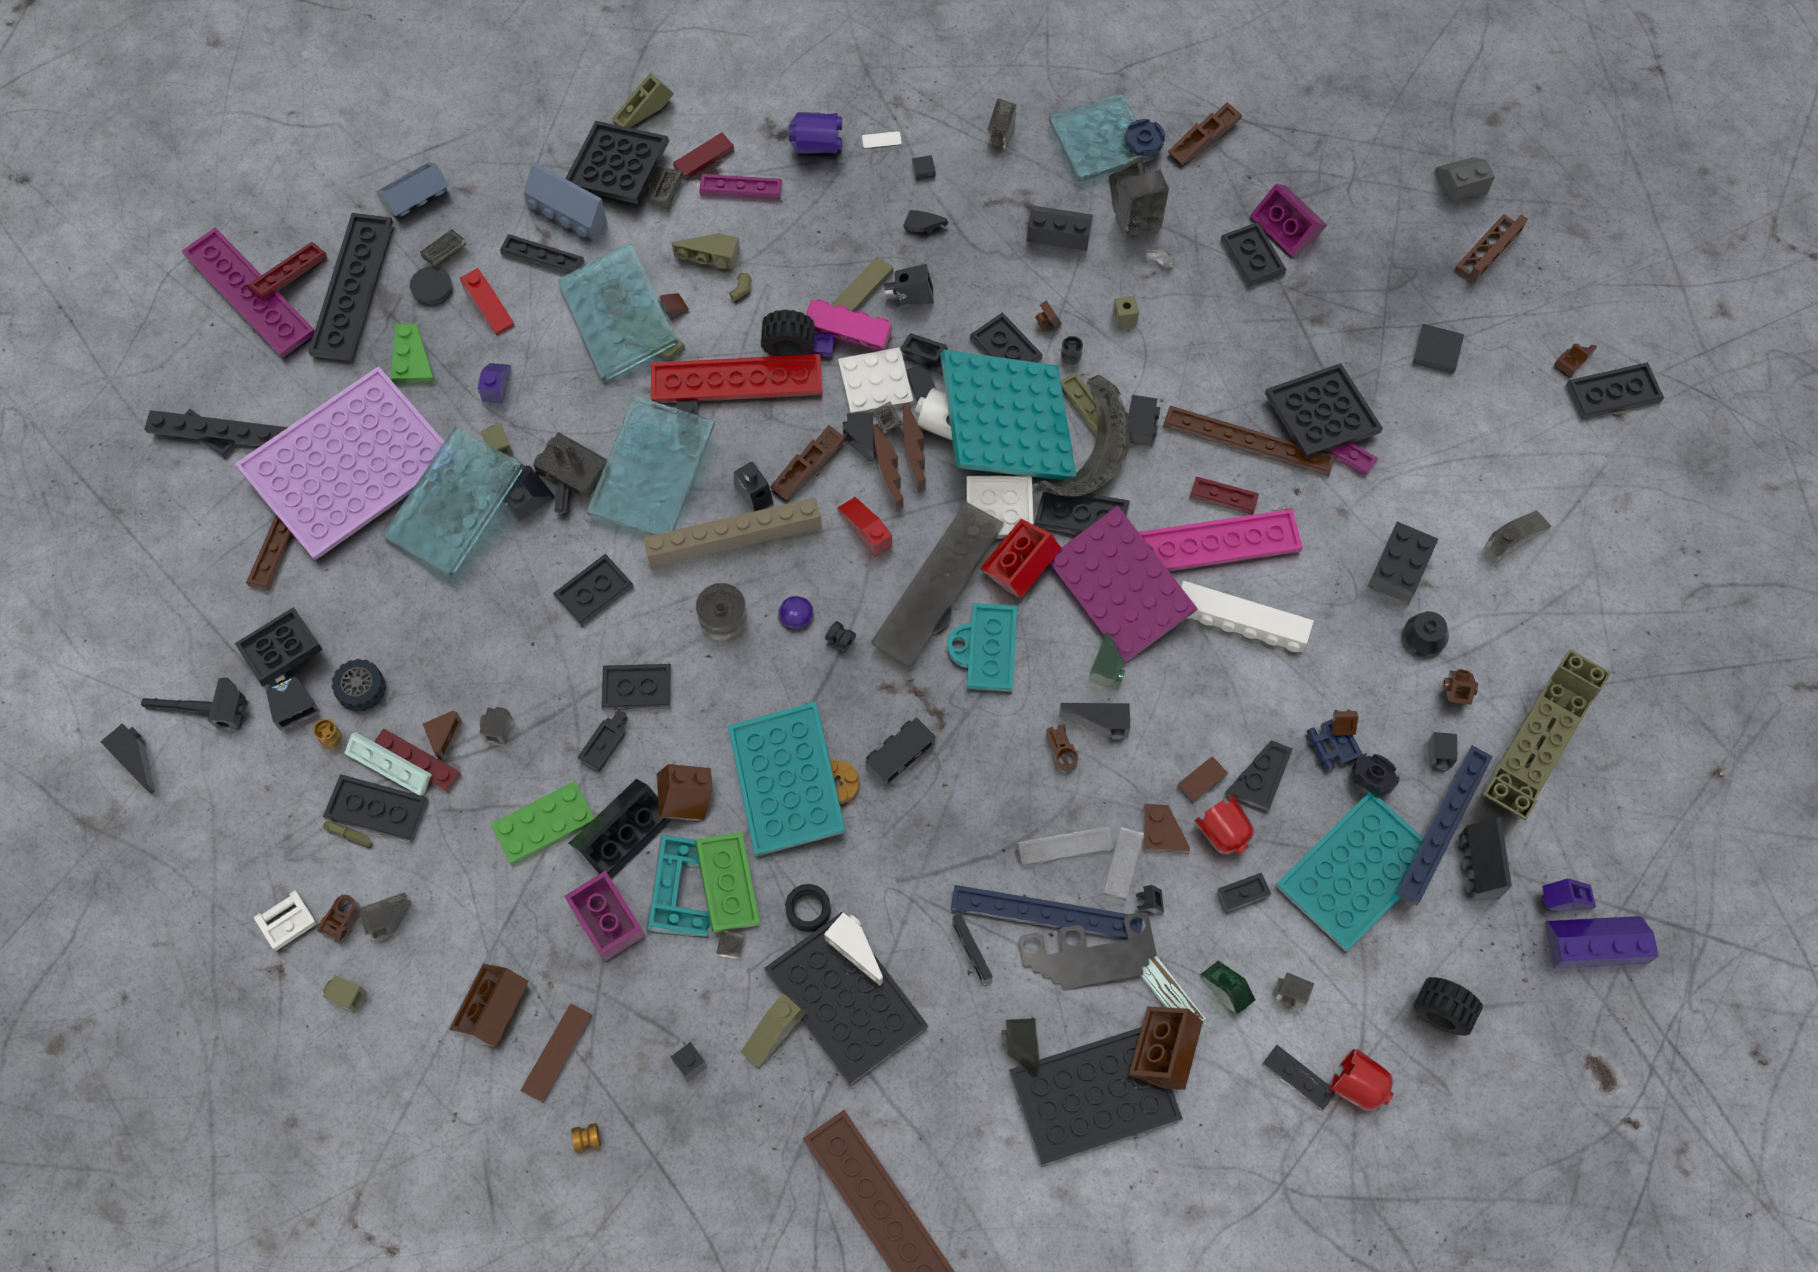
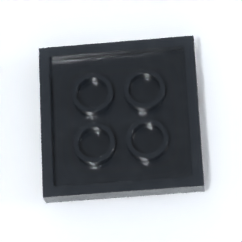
M294 607L234 643L262 687L323 650Z

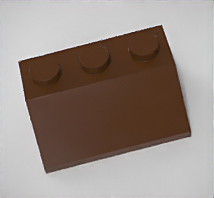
M482 964L449 1030L480 1044L495 1048L503 1037V1031L508 1021L514 1016L515 1008L525 994L529 981L508 968Z
M1147 1006L1129 1075L1164 1089L1185 1090L1203 1021L1187 1008Z

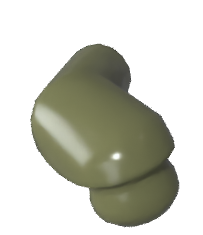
M740 273L738 275V287L729 292L733 301L740 299L750 292L752 279L748 273Z

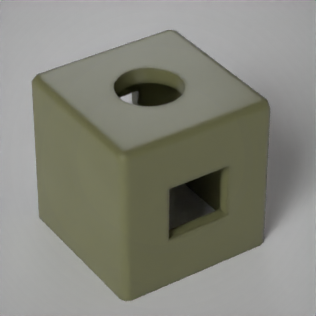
M1135 296L1114 299L1113 314L1117 327L1137 324L1139 310Z

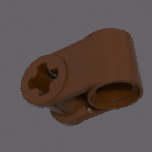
M346 894L337 897L327 914L320 921L317 929L318 933H325L331 936L336 943L340 944L343 942L361 913L360 904ZM352 903L351 909L343 912L344 906Z

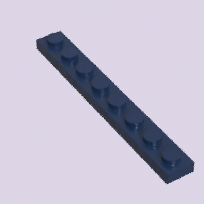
M1473 745L1469 748L1395 894L1416 906L1420 903L1493 756Z
M954 885L951 910L1059 929L1079 924L1084 928V933L1124 940L1128 939L1124 918L1129 914ZM1135 917L1131 920L1130 928L1133 932H1141L1143 919Z

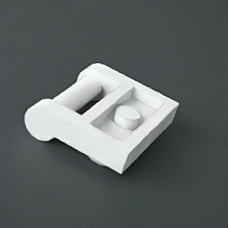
M296 890L289 893V897L263 914L258 913L254 916L256 923L275 951L317 925V922ZM295 904L297 906L270 925L267 924L269 920Z

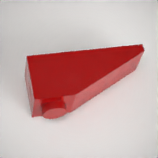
M478 268L460 277L464 292L496 335L514 325L501 301Z
M854 497L837 507V510L874 558L892 547L891 532L880 518L859 499Z

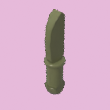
M331 820L323 824L324 829L328 832L331 831L339 834L343 838L345 837L367 847L371 846L370 838L362 832L350 829L347 826H341Z

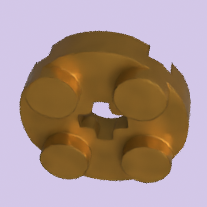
M830 759L834 779L838 778L842 783L841 786H836L840 804L849 803L856 797L859 791L858 772L845 761Z

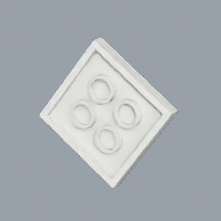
M900 347L838 359L850 413H875L901 408L905 403L908 406L914 405Z
M967 476V539H1004L1020 519L1033 524L1032 476Z

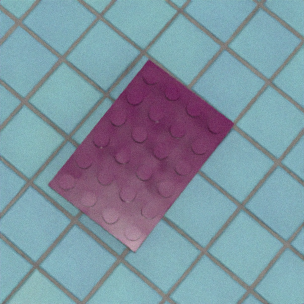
M1118 506L1061 547L1062 549L1050 562L1051 566L1124 663H1127L1198 610Z

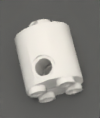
M932 388L926 398L920 397L916 405L915 413L920 414L918 426L920 429L953 441L946 392Z

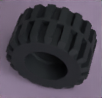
M777 310L773 313H768L762 321L761 348L770 356L811 354L814 348V321L810 316L804 315L805 313L795 310Z
M1428 977L1413 1007L1431 1025L1451 1034L1466 1036L1472 1032L1483 1009V1004L1472 992L1455 982L1443 978Z

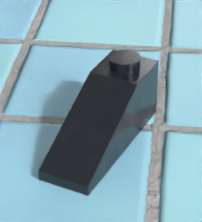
M1060 703L1059 715L1104 737H1111L1114 740H1121L1129 736L1130 703Z
M122 723L106 736L101 743L152 795L155 789L145 746L139 741L142 736L133 727L128 729Z

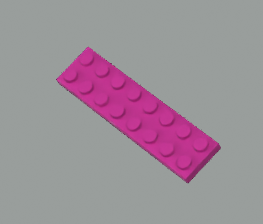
M1293 509L1139 532L1168 571L1301 552L1303 549Z

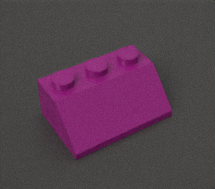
M1275 184L1250 215L1291 256H1294L1314 242L1327 226L1286 185Z

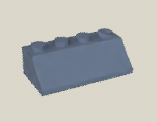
M537 163L532 165L524 189L526 204L533 210H539L549 219L559 221L564 227H570L580 236L594 240L607 224L602 199Z

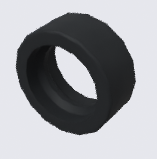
M803 884L794 888L787 896L785 903L787 918L796 929L804 932L816 931L829 920L831 913L830 900L826 892L819 886ZM803 895H814L822 903L821 914L813 921H803L794 912L795 902Z

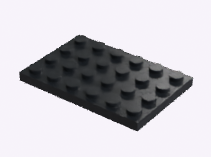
M841 912L766 966L764 970L782 994L791 996L807 1011L801 1021L849 1086H851L926 1030L928 1024L875 955V960L883 976V983L880 986L825 941V932L843 913Z
M1142 1027L1009 1069L1041 1167L1182 1121L1183 1118L1172 1089H1164L1129 1075Z

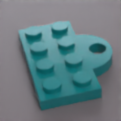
M973 603L971 623L959 625L950 633L947 642L948 654L954 663L968 668L967 689L1012 692L1017 606ZM959 640L965 646L962 649H955L952 646L953 642Z

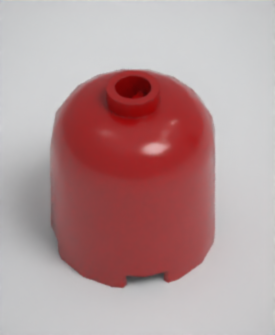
M1234 795L1228 797L1230 802L1220 801L1204 812L1205 818L1203 820L1198 817L1194 822L1218 853L1230 854L1236 852L1239 855L1249 848L1247 843L1254 835V828Z
M1357 1048L1356 1050L1352 1049L1340 1063L1344 1068L1339 1076L1337 1074L1333 1075L1329 1088L1365 1111H1373L1382 1104L1388 1105L1394 1095L1391 1092L1393 1087L1392 1075Z

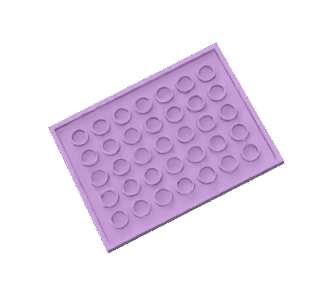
M378 366L235 463V466L315 561L458 460V457Z

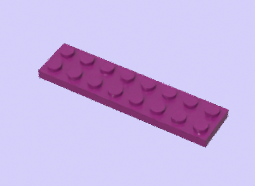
M216 227L182 250L184 256L281 358H284L314 335L315 330L278 291L262 301L248 290V284L260 277L261 274Z

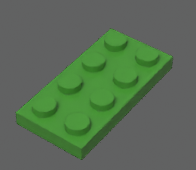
M573 781L491 823V826L510 864L514 865L584 829L594 819V816L576 781Z
M742 832L696 839L695 846L712 933L759 926L760 920Z

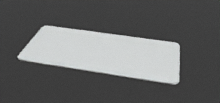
M899 131L862 135L863 148L902 144Z

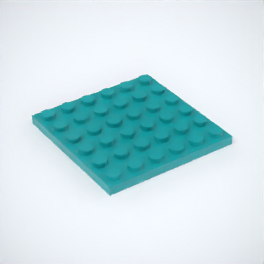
M945 349L941 352L956 468L1073 481L1077 477L1058 365Z

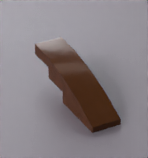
M1228 102L1225 103L1215 114L1211 113L1200 125L1196 123L1168 153L1181 165H1184L1212 145L1242 118L1241 113Z
M905 403L903 404L904 450L911 477L917 492L926 489V478L922 472V469H925V457L921 451L924 448V436L908 404Z
M875 424L873 425L874 446L878 471L886 494L897 512L904 508L903 496L898 490L901 488V477L895 469L898 467V456L879 425Z
M828 425L816 441L813 439L800 455H795L770 488L787 501L827 463L847 439Z

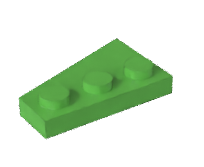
M395 324L391 380L393 383L435 382L417 324Z

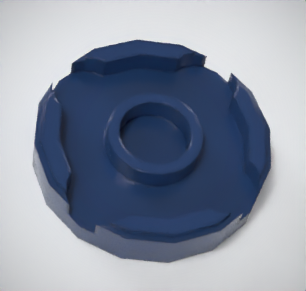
M1139 119L1130 123L1124 140L1131 152L1141 156H1150L1162 149L1166 135L1159 123L1150 122L1149 119Z

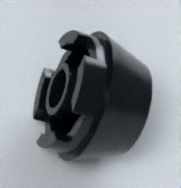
M1432 611L1412 616L1404 627L1405 642L1413 652L1417 651L1428 655L1440 652L1445 648L1449 640V631L1445 619L1440 614Z

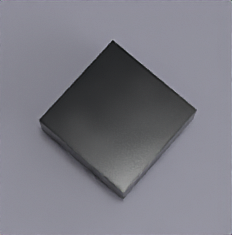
M932 155L912 158L916 179L936 176Z

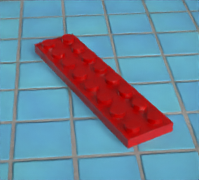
M820 354L651 363L652 404L689 400L713 401L822 395Z

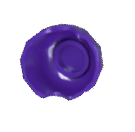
M800 596L788 597L782 602L778 610V620L785 628L791 627L799 630L807 626L813 618L812 604Z

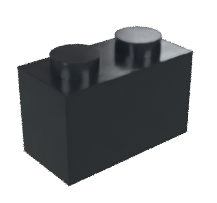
M1132 395L1125 435L1126 443L1150 446L1151 439H1156L1158 426L1154 425V420H1159L1160 407H1157L1158 398Z

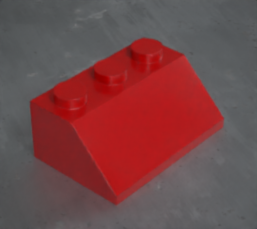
M1020 519L980 569L1005 591L1021 599L1062 548L1050 532Z

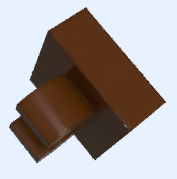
M1047 300L1040 304L1044 312L1037 314L1035 318L1042 328L1046 327L1050 322L1054 328L1062 324Z
M1349 709L1347 711L1334 710L1331 727L1332 734L1356 735L1359 717L1357 711Z

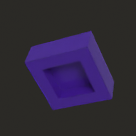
M814 333V348L811 354L832 357L834 335Z

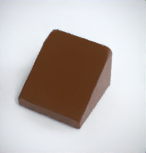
M679 293L659 296L660 303L670 319L689 310Z

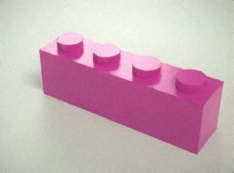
M817 299V301L810 300L806 315L810 316L814 321L816 333L832 334L834 338L878 351L886 350L892 332L891 323L886 318L869 317L867 313L862 311L855 313L842 305H837V307L831 306L827 301Z

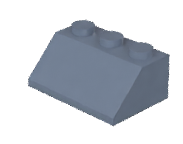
M427 162L375 192L392 215H399L401 217L410 212V207L414 205L419 207L428 202V197L432 195L437 197L445 192L444 188L449 185L437 164Z

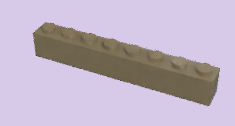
M815 497L643 537L650 568L821 529L822 523Z

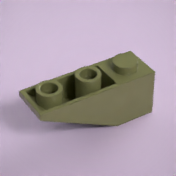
M720 233L672 242L675 257L682 260L697 261L700 264L715 265L722 269L728 268L733 270L740 251L738 237Z

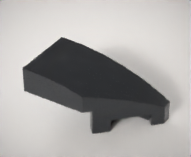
M910 210L903 227L905 231H926L930 236L933 234L934 229L941 225L945 227L949 222L947 218L936 214Z

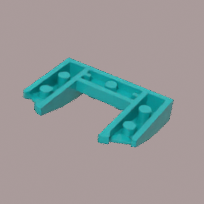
M662 834L658 848L656 874L646 931L707 937L709 932L706 931V928L710 924L707 911L676 907L681 866L700 868L695 840Z

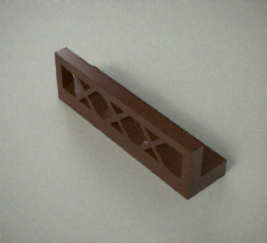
M1503 214L1456 265L1455 270L1476 283L1523 231L1528 219L1520 215L1514 221ZM1502 223L1509 226L1506 231H1501L1500 225ZM1498 237V240L1495 244H1489L1488 238ZM1486 250V254L1483 257H1477L1476 251ZM1465 263L1475 264L1472 271L1464 267Z

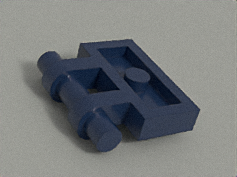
M1332 719L1321 724L1320 727L1323 733L1317 734L1314 727L1306 731L1310 738L1308 741L1311 747L1315 748L1319 756L1318 761L1320 765H1324L1327 772L1335 769L1332 760L1337 758L1340 766L1356 761L1363 754L1353 735L1332 734ZM1328 741L1332 751L1327 752L1322 742Z

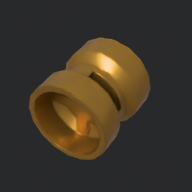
M321 719L313 727V734L322 746L332 748L341 741V732L332 720Z
M597 1123L589 1124L587 1130L579 1126L571 1128L575 1153L583 1152L585 1148H588V1145L592 1149L601 1148Z

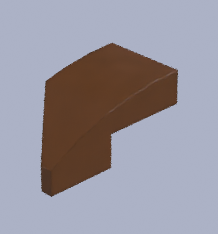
M1574 343L1571 349H1567L1556 360L1554 365L1572 377L1593 354L1597 346L1581 347L1579 344Z

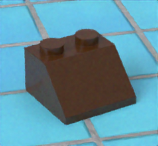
M668 764L657 773L659 818L703 821L712 793L711 768Z

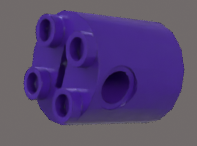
M797 112L789 124V142L797 154H838V151H842V138L838 137V131L842 130V118L838 116V113Z

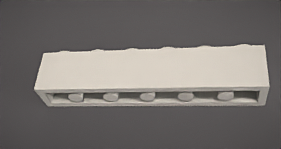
M1183 581L1181 588L1198 609L1186 619L1191 618L1200 621L1204 625L1221 627L1226 632L1234 631L1243 634V636L1249 639H1260L1269 645L1286 647L1291 652H1304L1314 620Z

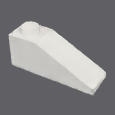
M842 913L825 932V941L880 986L883 983V976L862 927H860V921L853 915L848 917L845 913Z

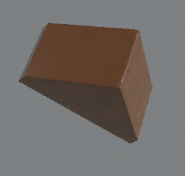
M456 711L448 712L423 723L432 749L437 758L442 761L462 721Z

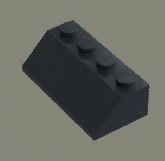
M635 779L568 844L598 875L606 871L609 877L612 878L672 819L659 818L657 795L646 783Z

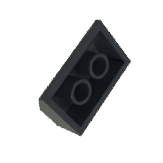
M1033 205L1028 222L1026 241L1087 251L1093 215Z
M1496 817L1467 825L1459 834V845L1464 851L1462 866L1467 871L1468 878L1466 879L1465 886L1467 893H1470L1471 901L1499 900L1512 887L1501 817Z

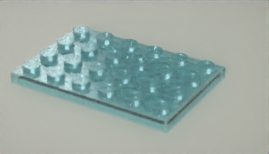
M631 241L558 279L565 299L603 381L678 343Z
M633 395L588 507V515L650 535L673 531L714 429L715 421Z
M454 427L382 536L452 577L525 466L459 428Z

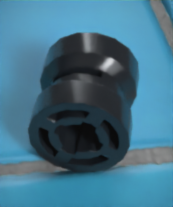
M1068 336L1063 340L1061 359L1064 363L1075 365L1081 360L1083 342L1080 338Z
M836 621L827 631L825 640L837 644L838 649L845 652L854 642L856 633L850 629H844V625Z

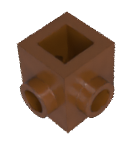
M1450 670L1448 678H1444L1443 691L1446 692L1450 702L1472 705L1473 697L1476 696L1478 691V682L1475 681L1473 674L1467 670Z

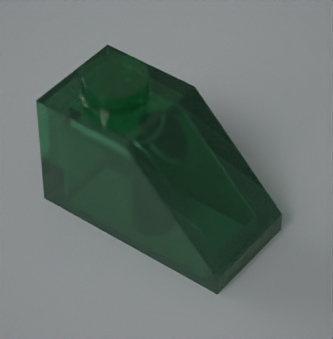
M1105 633L1092 666L1089 681L1115 689L1117 682L1122 683L1126 671L1122 670L1124 661L1110 634Z
M1219 960L1200 974L1223 1005L1236 1014L1245 1010L1256 1000L1246 979Z

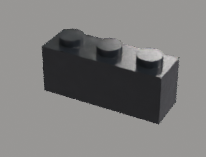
M917 717L912 722L909 720L904 723L898 734L889 736L884 741L883 747L878 751L873 750L866 757V770L884 788L935 745L936 736Z

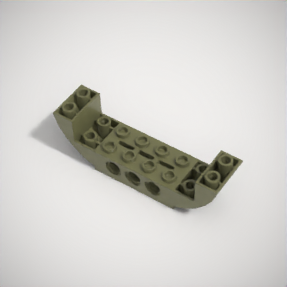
M1569 649L1530 709L1494 770L1482 796L1521 819L1527 820L1537 803V796L1592 701L1604 687L1611 672Z

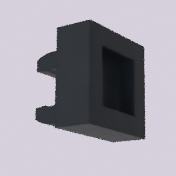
M1154 885L1143 886L1144 892H1138L1136 897L1144 899L1145 903L1137 906V909L1143 912L1150 911L1155 915L1164 913L1162 890Z

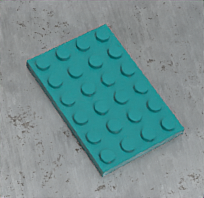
M816 701L728 725L756 857L847 832Z
M1368 792L1276 884V887L1347 953L1401 898V896L1395 893L1423 837L1385 802L1373 796L1371 792Z

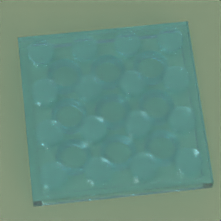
M1123 93L1049 115V123L1078 182L1150 161L1154 158V155H1137L1126 146L1124 140L1126 130L1130 123L1136 121V118Z

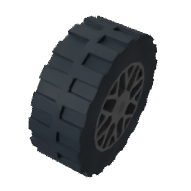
M366 659L349 660L347 663H343L335 671L334 677H332L333 683L331 687L334 691L333 693L339 703L348 710L362 712L366 711V709H371L380 702V699L385 694L386 685L382 673L373 662L370 663Z

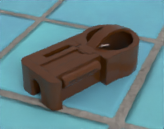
M1058 725L1055 730L1053 727L1046 730V738L1054 756L1055 765L1064 772L1074 770L1078 764V753L1074 745L1069 743L1066 735V725ZM1066 753L1071 754L1075 758L1073 763L1069 764ZM1060 755L1062 756V760H1063V763H1064V764H1062V763L1059 761V758H1058V757H1059Z

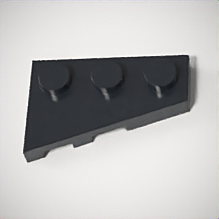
M1271 740L1247 769L1226 790L1225 795H1234L1237 800L1268 812L1293 748Z

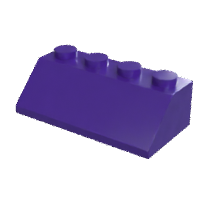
M1642 916L1546 921L1554 969L1649 964L1659 957L1654 932Z

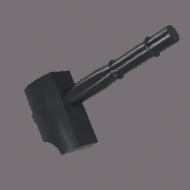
M219 678L213 702L143 698L141 706L154 709L163 708L210 713L208 721L214 727L237 729L239 728L241 716L246 712V697L237 690V686L229 678Z

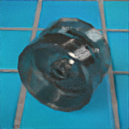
M727 583L710 585L700 593L696 601V612L702 631L708 637L715 640H729L737 637L747 624V609L742 593L735 586Z

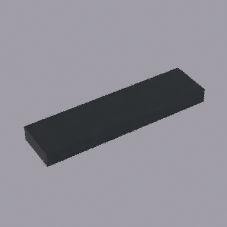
M510 234L507 235L500 248L502 255L573 277H577L584 263V257Z

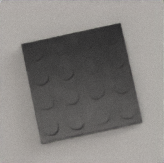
M595 121L565 179L592 194L639 204L669 143V138L661 134Z
M1342 363L1267 388L1265 392L1266 397L1305 460L1377 435L1383 429Z

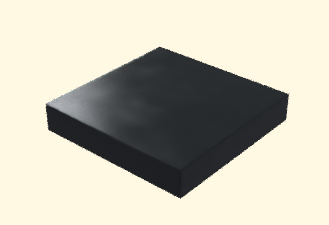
M1422 324L1413 362L1455 373L1464 334Z

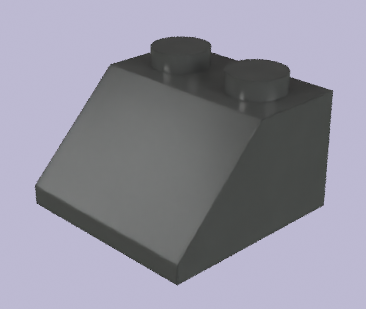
M1475 157L1442 165L1435 169L1451 201L1488 192L1495 178L1487 160Z

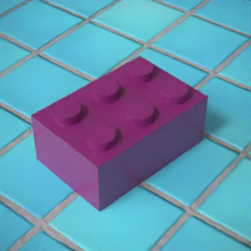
M606 871L564 896L604 962L645 937L641 926Z

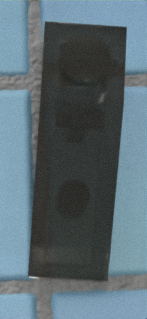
M1535 510L1508 522L1493 532L1486 546L1501 561L1548 530L1551 525Z

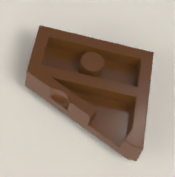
M1145 804L1144 851L1189 854L1190 847L1169 805Z

